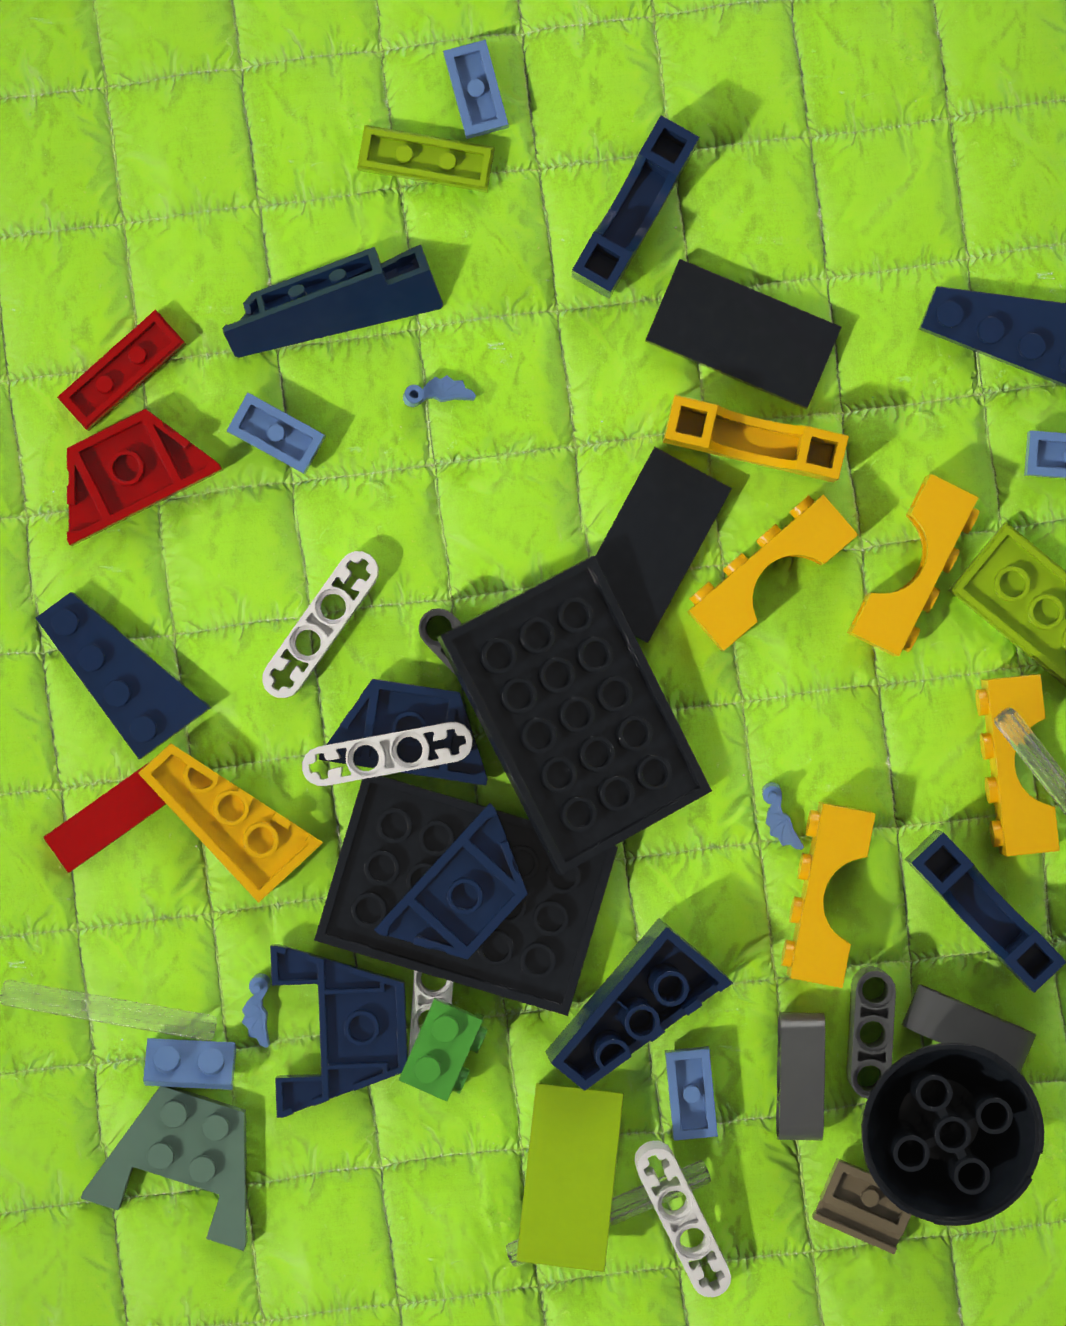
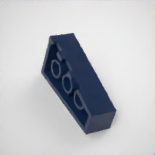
M658 918L545 1052L551 1064L585 1091L631 1058V1054L649 1041L653 1042L665 1033V1029L686 1014L689 1016L702 1006L701 1003L716 992H722L733 982L716 965Z

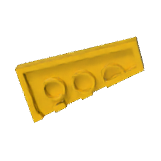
M171 743L138 772L258 903L324 843Z

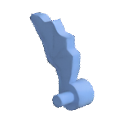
M446 375L442 379L434 377L423 389L418 385L408 386L403 394V401L409 407H416L428 399L434 398L439 402L450 400L474 401L476 395L472 390L465 388L463 380L454 381Z
M774 782L767 783L762 789L764 801L770 804L766 816V824L770 827V835L778 838L782 846L791 845L795 849L802 850L804 845L793 829L790 816L782 811V791L780 786Z
M259 973L249 983L250 992L254 995L242 1009L245 1015L242 1023L248 1028L249 1037L256 1038L261 1046L267 1048L270 1045L267 1030L268 1012L263 1006V998L270 988L271 981L266 974Z

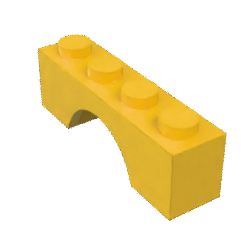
M675 395L672 400L663 443L834 483L840 476L849 436L810 426L784 424L755 418L728 410L716 404Z
M933 474L925 476L906 514V517L916 528L921 540L922 556L919 568L914 577L897 591L892 593L866 594L847 632L848 634L892 656H900L902 650L909 652L912 649L920 633V628L916 627L915 624L922 610L929 613L940 593V589L934 586L942 571L947 574L950 572L960 553V550L954 546L961 532L968 534L978 518L980 511L975 509L974 506L979 497Z
M808 495L789 512L794 519L781 530L776 524L773 525L756 540L761 547L749 558L741 553L723 569L728 577L715 588L710 582L706 583L689 598L694 606L687 612L721 651H725L758 622L753 608L754 587L760 574L771 563L786 557H800L823 565L858 536L857 532L825 495L820 496L815 501Z
M1041 674L981 680L982 689H976L975 699L978 715H985L987 733L980 734V746L983 759L990 760L991 777H985V792L988 803H994L996 820L990 821L989 825L992 846L999 847V853L1004 856L1060 851L1055 807L1042 803L1030 796L1020 784L1015 770V753L1021 738L1033 725L1045 719Z
M819 802L817 811L810 810L806 826V836L812 837L809 854L802 853L797 875L798 879L804 880L801 897H793L789 922L796 923L793 941L785 940L781 958V966L787 967L786 974L790 978L843 988L851 944L836 934L830 927L824 912V893L829 880L838 869L851 861L868 857L875 813Z

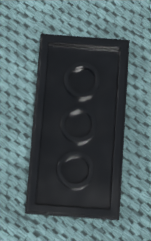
M679 259L645 342L807 409L839 335L841 326Z
M654 447L595 555L634 636L646 643L651 639L732 489L657 447Z

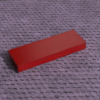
M154 310L57 398L81 425L89 431L183 348L186 343L158 311Z
M146 765L43 837L68 873L166 805L161 797L138 774Z

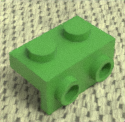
M435 997L402 1070L399 1081L444 1101H448L452 1091L460 1094L470 1072V1069L463 1067L469 1051L478 1053L488 1030L481 1026L484 1015L477 1012L472 1014Z

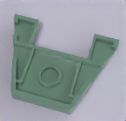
M160 1086L82 1192L81 1199L119 1210L133 1168L154 1173L219 1194V1200L206 1239L244 1251L248 1241L246 1231V1110L177 1087Z

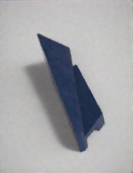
M421 245L415 246L381 263L375 247L251 293L243 303L245 309L244 316L237 322L229 325L226 324L222 329L234 356L240 358L439 310L443 307V302Z

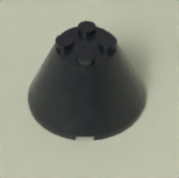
M939 1043L925 1046L903 1056L879 1078L868 1097L863 1112L861 1142L870 1174L883 1194L893 1204L907 1214L937 1225L961 1226L978 1223L994 1217L1011 1206L1024 1193L1033 1180L1031 1177L1036 1169L1040 1153L1042 1154L1044 1124L1041 1109L1033 1090L1017 1069L1005 1059L989 1050L970 1044Z

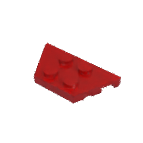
M144 409L67 448V470L69 472V484L67 486L69 531H67V541L69 545L74 546L223 471L218 462L150 411Z

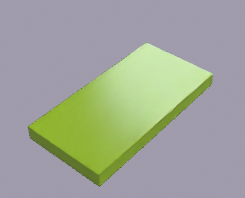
M1005 522L948 591L1066 687V571Z
M536 1083L516 1257L517 1262L605 1272L624 1093L592 1089L584 1091L582 1088Z

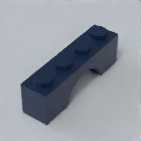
M662 115L659 117L613 204L600 225L593 232L574 265L571 276L573 279L610 299L697 148L700 137Z
M936 829L904 859L1015 977L1032 992L1035 993L1066 963L1043 936L1021 917L989 884L975 865L944 832Z

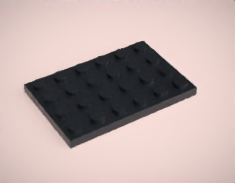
M595 556L585 558L437 637L557 874L563 875L712 792Z
M385 776L362 779L314 941L568 1016L618 846L615 845L563 875H559L556 873L530 820L496 810L528 894L467 960L436 949L414 945L411 942L394 937L379 935L374 929L486 806Z

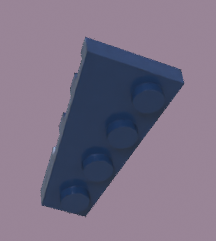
M938 286L934 289L919 330L1066 387V303Z
M70 592L36 617L41 627L139 760L212 708L184 686L174 675L149 657L139 646L119 632L115 626L74 592Z

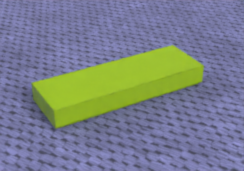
M364 125L357 169L363 172L487 193L495 148Z

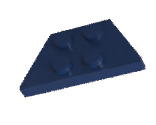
M372 679L326 744L329 745L447 722H459L470 730L473 737V747L464 759L401 773L487 785L486 771L460 692ZM449 729L445 739L433 741L434 732L424 733L430 745L429 760L439 758L435 749L446 747L451 750V754H458L459 746L466 744L465 736H457L455 729ZM413 737L403 738L398 743L397 754L402 761L413 763L421 757L422 745ZM362 745L355 750L354 763L356 766L375 768L377 766L379 755L374 747ZM338 749L341 756L340 759L326 760L324 753H320L319 760L346 764L347 749Z
M491 803L485 807L374 929L379 935L394 937L411 942L414 945L436 949L468 960L528 894L497 811Z

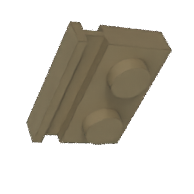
M839 1158L834 1163L821 1193L817 1208L812 1214L814 1220L892 1254H895L896 1246L900 1237L903 1236L911 1214H907L899 1209L883 1194L869 1171Z

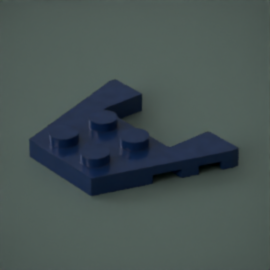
M272 944L270 946L272 986L317 984L319 996L321 1074L276 1076L277 1118H284L299 1110L313 1105L316 1106L329 1101L331 1098L402 1073L408 1059L404 980L284 945Z

